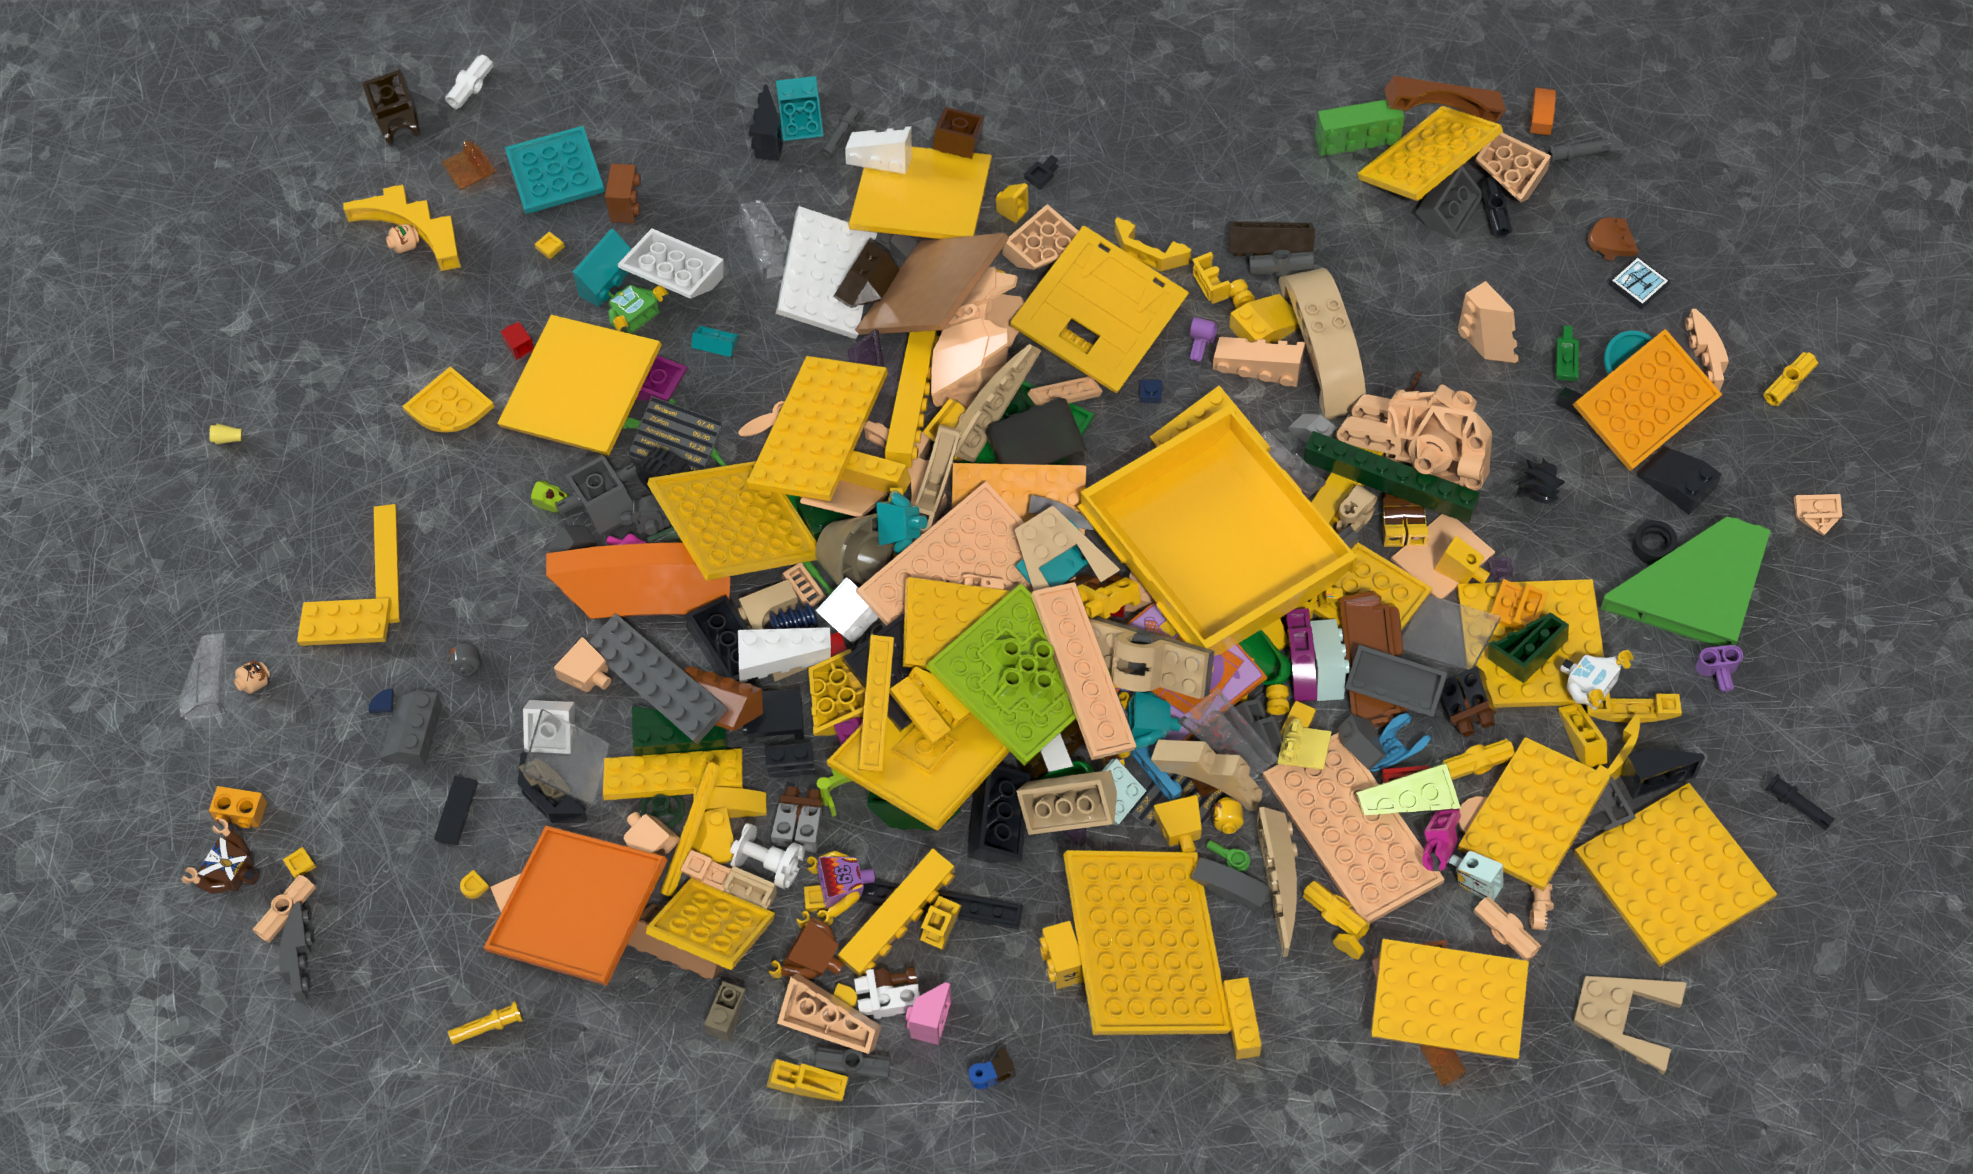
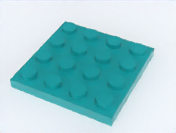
M584 126L505 147L525 214L605 192Z

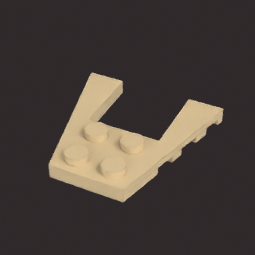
M1053 505L1014 529L1033 591L1050 588L1039 568L1075 545H1078L1101 583L1121 571Z
M1585 976L1573 1023L1598 1038H1604L1611 1042L1617 1049L1625 1050L1645 1065L1649 1064L1658 1069L1659 1073L1665 1074L1671 1049L1624 1035L1623 1031L1632 994L1680 1008L1686 983Z

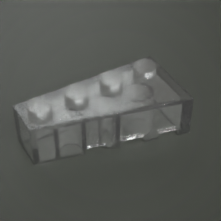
M761 199L740 203V221L762 282L768 283L782 280L790 242L785 237L782 228L778 227L774 222V217Z
M1219 688L1215 689L1177 722L1200 740L1206 742L1219 754L1240 755L1250 766L1249 776L1253 779H1256L1278 760L1277 756Z

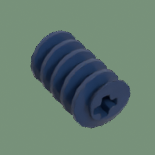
M808 602L805 603L804 610H802L800 605H796L795 612L791 607H788L786 615L782 609L778 610V617L773 612H770L769 615L772 629L802 628V626L810 628L811 624L815 628H819L814 607L811 608Z

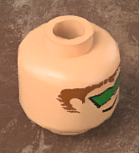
M403 224L392 227L389 230L386 242L390 249L393 248L396 253L401 254L414 250L417 243H419V236L414 227Z

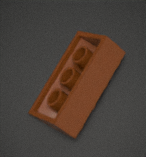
M687 667L684 670L686 674L728 709L715 724L716 726L735 731L763 714L761 688L754 687L749 683L735 681L733 678L716 675L714 672L699 670L697 667Z

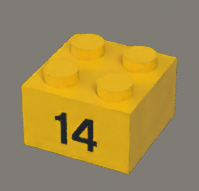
M1067 921L1042 928V938H1039L1041 947L1039 949L1042 960L1047 963L1048 968L1046 971L1050 983L1054 982L1056 989H1061L1084 982L1079 946L1071 922Z

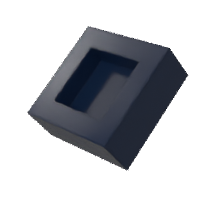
M1140 380V403H1161L1162 380Z

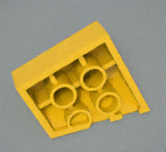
M850 649L809 667L814 736L835 735L834 725L855 717L863 718L866 689L842 661L845 656L851 653Z

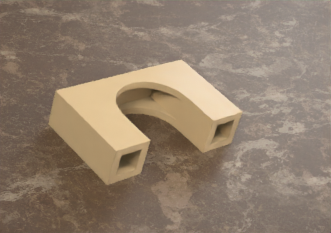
M789 579L740 598V608L737 610L741 619L747 621V628L749 630L766 629L767 624L770 622V612H773L777 617L778 610L780 609L784 613H787L788 607L794 610L796 605H798V599ZM799 666L790 669L789 672L781 673L779 671L771 673L775 682L809 667L801 668Z

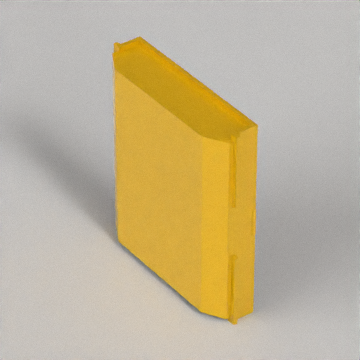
M1229 406L1081 491V504L1077 506L1078 510L1118 560L1127 565L1156 601V607L1182 640L1189 644L1213 650L1214 656L1222 654L1235 644L1240 643L1332 587L1348 571L1353 573L1359 569L1357 556L1306 498L1301 488L1290 475L1277 464Z

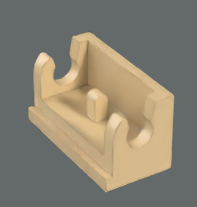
M734 866L723 886L724 892L769 910L777 895L775 883Z

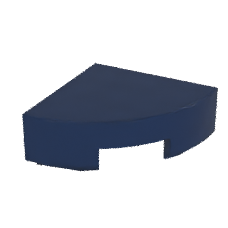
M386 689L378 693L369 704V712H393V689Z

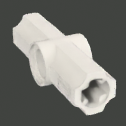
M481 54L467 70H461L457 75L456 84L445 97L446 102L454 109L461 108L472 93L477 94L480 91L483 79L494 67L493 62L487 56Z

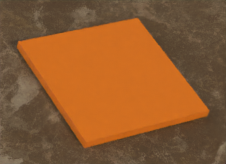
M545 826L484 949L486 952L607 986L668 860L665 856Z

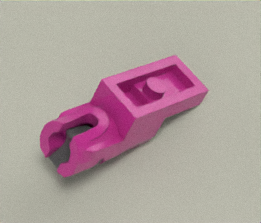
M1460 809L1436 810L1425 829L1427 845L1423 851L1422 862L1427 870L1442 871L1450 861L1453 850L1457 845L1458 838L1455 827L1461 818Z

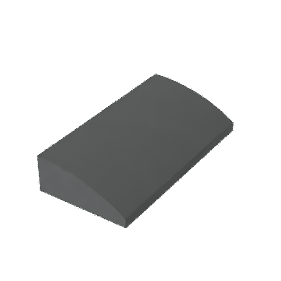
M1359 645L1345 689L1434 717L1448 673Z

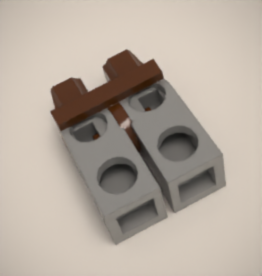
M788 786L785 794L780 795V803L771 835L772 845L777 848L787 849L792 843H797L804 846L805 851L817 852L823 815L821 792L817 789L808 790L807 798L799 797V788Z

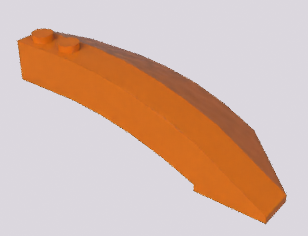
M683 543L610 545L546 553V577L551 582H554L574 604L581 608L590 620L610 618L615 613L619 617L686 615L721 597L727 596L729 599L730 576L706 581Z

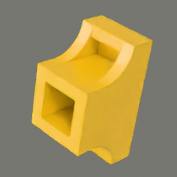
M938 896L933 906L930 905L922 924L923 932L920 940L943 950L962 905Z

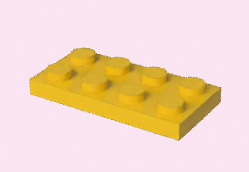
M389 598L303 602L297 642L300 646L386 642L392 602Z

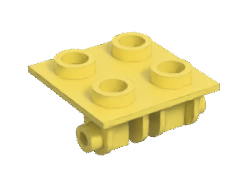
M1293 719L1289 726L1285 727L1277 764L1324 770L1332 731L1303 728L1301 720Z

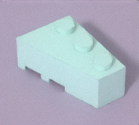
M1336 619L1310 621L1315 655L1317 701L1344 699L1345 675L1349 673V661L1344 659L1346 657V646L1341 644L1343 641L1342 628H1338Z

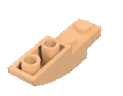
M1691 309L1689 318H1686L1685 323L1686 330L1690 331L1691 335L1689 338L1690 348H1693L1695 357L1702 356V365L1706 366L1707 370L1705 375L1720 391L1724 382L1723 373H1725L1729 362L1727 352L1711 323L1697 309Z

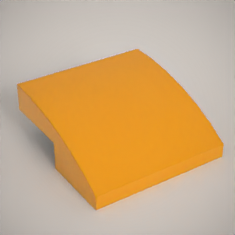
M1503 579L1487 620L1521 630L1526 627V624L1540 617L1548 592L1529 584L1522 587Z

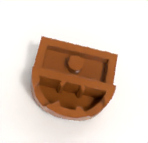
M1603 218L1595 224L1588 234V242L1594 252L1599 250L1605 255L1604 259L1613 261L1617 256L1635 257L1639 252L1625 218Z

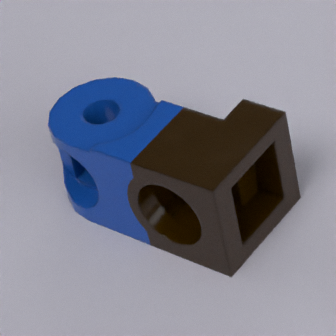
M1006 1048L996 1051V1059L985 1064L976 1063L971 1066L968 1074L972 1087L982 1090L1016 1076L1015 1068Z

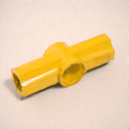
M1803 352L1791 365L1785 367L1782 375L1764 392L1763 397L1766 399V402L1771 406H1779L1791 393L1795 392L1799 384L1817 367L1818 361L1815 356L1810 352Z
M1508 739L1487 746L1479 744L1467 749L1464 754L1443 760L1442 764H1447L1452 780L1472 773L1480 775L1488 772L1495 765L1511 760L1515 754L1514 747Z
M1313 881L1305 888L1303 898L1322 912L1321 916L1325 920L1341 927L1348 934L1354 935L1357 940L1366 935L1370 923L1355 912L1347 900L1337 894H1333L1318 881Z

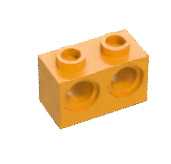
M217 786L209 812L215 822L219 824L222 823L218 820L224 819L227 823L237 824L242 828H259L267 801L262 793ZM226 805H230L229 808L222 810ZM253 808L249 813H245L246 810Z

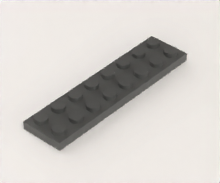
M616 613L588 642L605 659L606 665L696 744L704 738L728 711L722 703Z

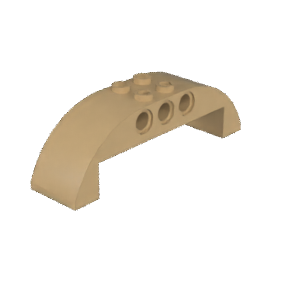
M1325 268L1281 276L1278 279L1283 298L1291 299L1321 388L1319 405L1323 417L1329 420L1347 416L1352 412V408L1358 399L1366 394L1358 346L1338 287L1329 271Z

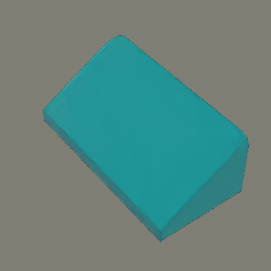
M700 325L692 334L691 347L731 357L739 335Z

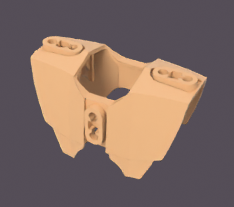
M988 267L948 325L942 330L941 336L933 349L931 395L936 407H943L951 398L958 400L968 409L983 387L1007 363L1008 347L1012 346L1015 337L1019 333L1018 330L1010 326V322L1022 307L1024 301L1022 297L1003 293L1016 286L1018 279L1016 275L998 273L995 267Z

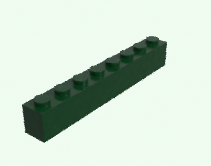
M1312 432L1305 447L1304 463L1470 524L1477 508L1480 492L1431 474H1422L1415 468L1318 432Z

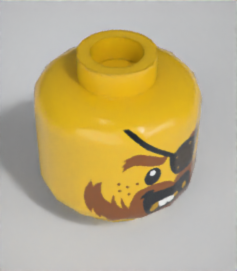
M1226 797L1220 799L1213 806V823L1216 829L1225 834H1232L1243 826V809L1238 801Z

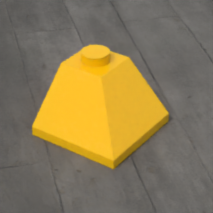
M727 807L704 812L691 850L712 858L713 862L718 864L731 862L734 854L730 853L734 838Z

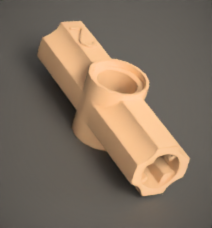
M298 875L283 894L276 896L272 900L269 911L252 929L254 933L270 943L285 926L295 903L300 902L303 904L316 889L315 885L303 875ZM289 906L287 910L280 912L283 907Z
M1489 896L1484 898L1474 909V913L1491 928L1493 936L1500 943L1508 944L1525 961L1532 959L1540 950L1541 945L1524 930L1521 921L1514 914H1507Z

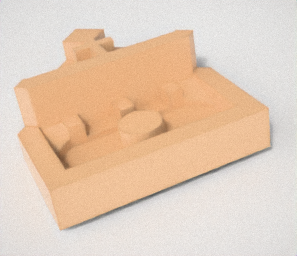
M1840 494L1796 495L1794 497L1796 518L1823 536L1842 517Z

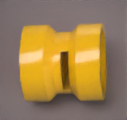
M1238 279L1230 283L1229 296L1233 298V303L1237 309L1247 302L1254 301L1255 298L1252 292L1248 290L1245 280Z
M1280 684L1267 687L1266 697L1269 700L1266 705L1267 712L1272 715L1288 713L1290 710L1289 702L1287 701L1289 688Z

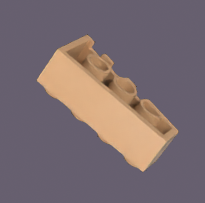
M1219 337L1213 360V370H1218L1221 373L1237 374L1241 377L1260 379L1264 382L1279 383L1283 386L1297 387L1302 368L1305 342H1297V345H1288L1287 341H1278V344H1268L1266 340L1258 339L1253 343L1249 342L1246 338Z
M798 973L790 978L777 1022L778 1024L867 1054L875 1050L882 1027Z

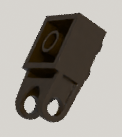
M400 69L362 82L372 115L388 146L393 145L394 134L401 128L410 129L415 137L420 135L417 112L406 80Z

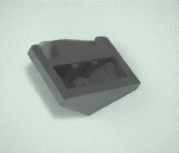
M1613 777L1610 778L1608 785L1586 820L1588 825L1604 831L1612 830L1636 818Z

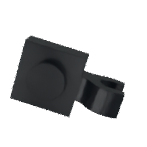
M1051 155L1043 164L1037 161L1024 174V178L1038 189H1041L1054 177L1053 172L1059 167L1056 164L1058 159Z

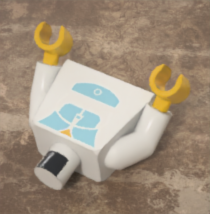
M1624 650L1618 656L1608 658L1585 655L1578 665L1566 659L1560 671L1569 675L1566 688L1575 703L1586 704L1593 710H1596L1618 681L1620 667L1628 669L1631 666L1629 660H1634V657L1629 650Z

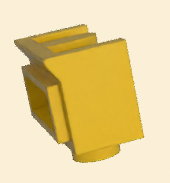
M1210 252L1192 259L1195 264L1193 266V276L1208 301L1215 304L1229 298L1230 282H1220L1217 277L1219 275V268L1216 266L1212 267L1213 254Z

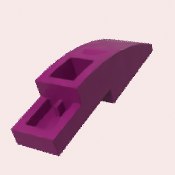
M1309 608L1294 609L1286 614L1294 702L1317 701L1315 655Z

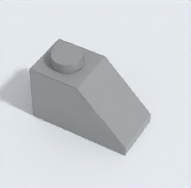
M1302 414L1288 427V430L1306 444L1313 431L1336 439L1337 427L1322 415Z

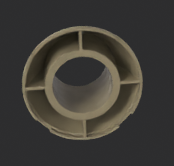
M877 514L834 521L828 524L821 532L816 545V558L818 563L838 586L847 577L860 588L895 558L893 557L894 552L891 544L879 545Z

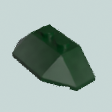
M869 791L867 807L890 828L901 830H935ZM962 805L947 820V822L951 820L954 816H956L959 812H961Z

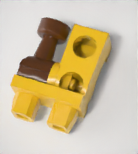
M1114 574L1107 579L1106 583L1101 585L1088 582L1086 586L1083 584L1077 586L1087 616L1090 618L1100 616L1107 619L1110 617V613H1116L1126 604L1136 606L1141 603L1139 583L1127 577L1122 579L1119 574Z

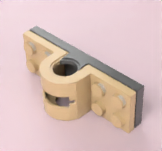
M1098 616L1089 619L1105 664L1112 672V682L1117 687L1136 692L1152 691L1162 687L1198 699L1210 695L1214 660L1213 650Z

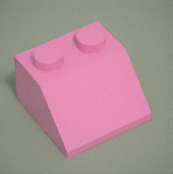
M945 982L915 998L913 1006L908 1007L906 1020H908L907 1029H910L911 1038L939 1045L952 1002L950 983Z

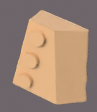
M1501 133L1480 151L1475 161L1515 198L1523 202L1529 199L1548 171L1551 156L1507 134Z
M1047 204L1009 237L1003 246L1002 255L1018 268L1035 270L1056 261L1079 231Z
M1485 281L1465 293L1458 332L1484 359L1511 363L1518 362V355L1514 354L1517 341L1512 335V332L1516 330L1514 310Z

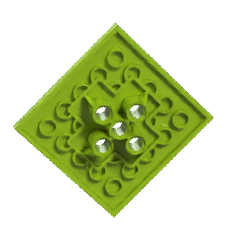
M1019 584L926 666L1024 766L1076 720L1053 657L1054 648L1046 638L1031 593L1022 584Z

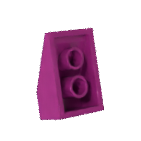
M657 355L636 400L651 401L653 397L668 402L686 373L687 366Z

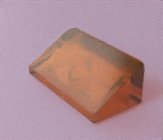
M1419 1045L1442 1087L1465 1076L1466 1070L1455 1050Z

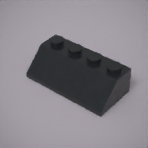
M724 596L686 614L687 629L716 674L725 678H733L739 682L738 630L749 629L727 596ZM758 677L748 679V682L744 683L753 685Z
M998 765L977 787L974 793L968 849L969 858L987 863L1022 860L1025 820L1016 791L1027 781H1030L1029 773Z

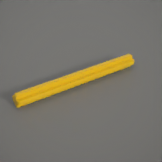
M709 762L705 769L661 888V893L666 896L673 897L682 874L680 870L691 850L721 766L716 763Z

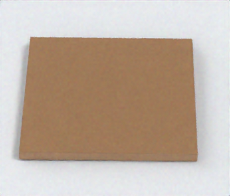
M1005 233L920 241L900 267L899 272L881 301L875 302L855 331L859 335L944 330L1009 239Z

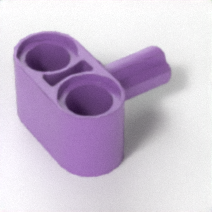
M1194 317L1190 329V337L1194 340L1190 354L1191 360L1196 362L1202 361L1206 344H1213L1217 332L1216 322Z
M1735 645L1705 648L1701 651L1696 662V670L1702 676L1716 675L1720 691L1727 693L1734 689L1730 674L1738 669L1743 658V652ZM1704 660L1710 661L1712 664H1708Z

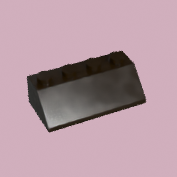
M1229 221V253H1233V256H1246V253H1254V256L1267 255V253H1273L1281 249L1288 250L1290 253L1313 252L1314 254L1315 228L1312 222Z

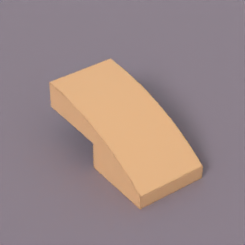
M690 850L680 871L695 880L725 891L723 886L731 869L713 862L712 858Z

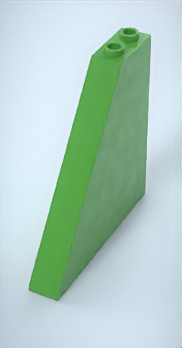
M1727 516L1605 594L1600 609L1716 647L1736 646L1771 530L1761 525H1753L1739 518Z

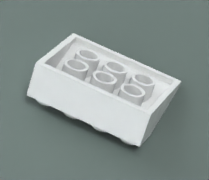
M651 228L618 263V268L691 299L713 290L722 280L724 259Z

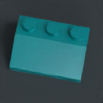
M612 228L573 271L579 296L597 307H600L603 302L609 299V290L614 286L619 287L624 278L630 273L618 268V263L632 249Z

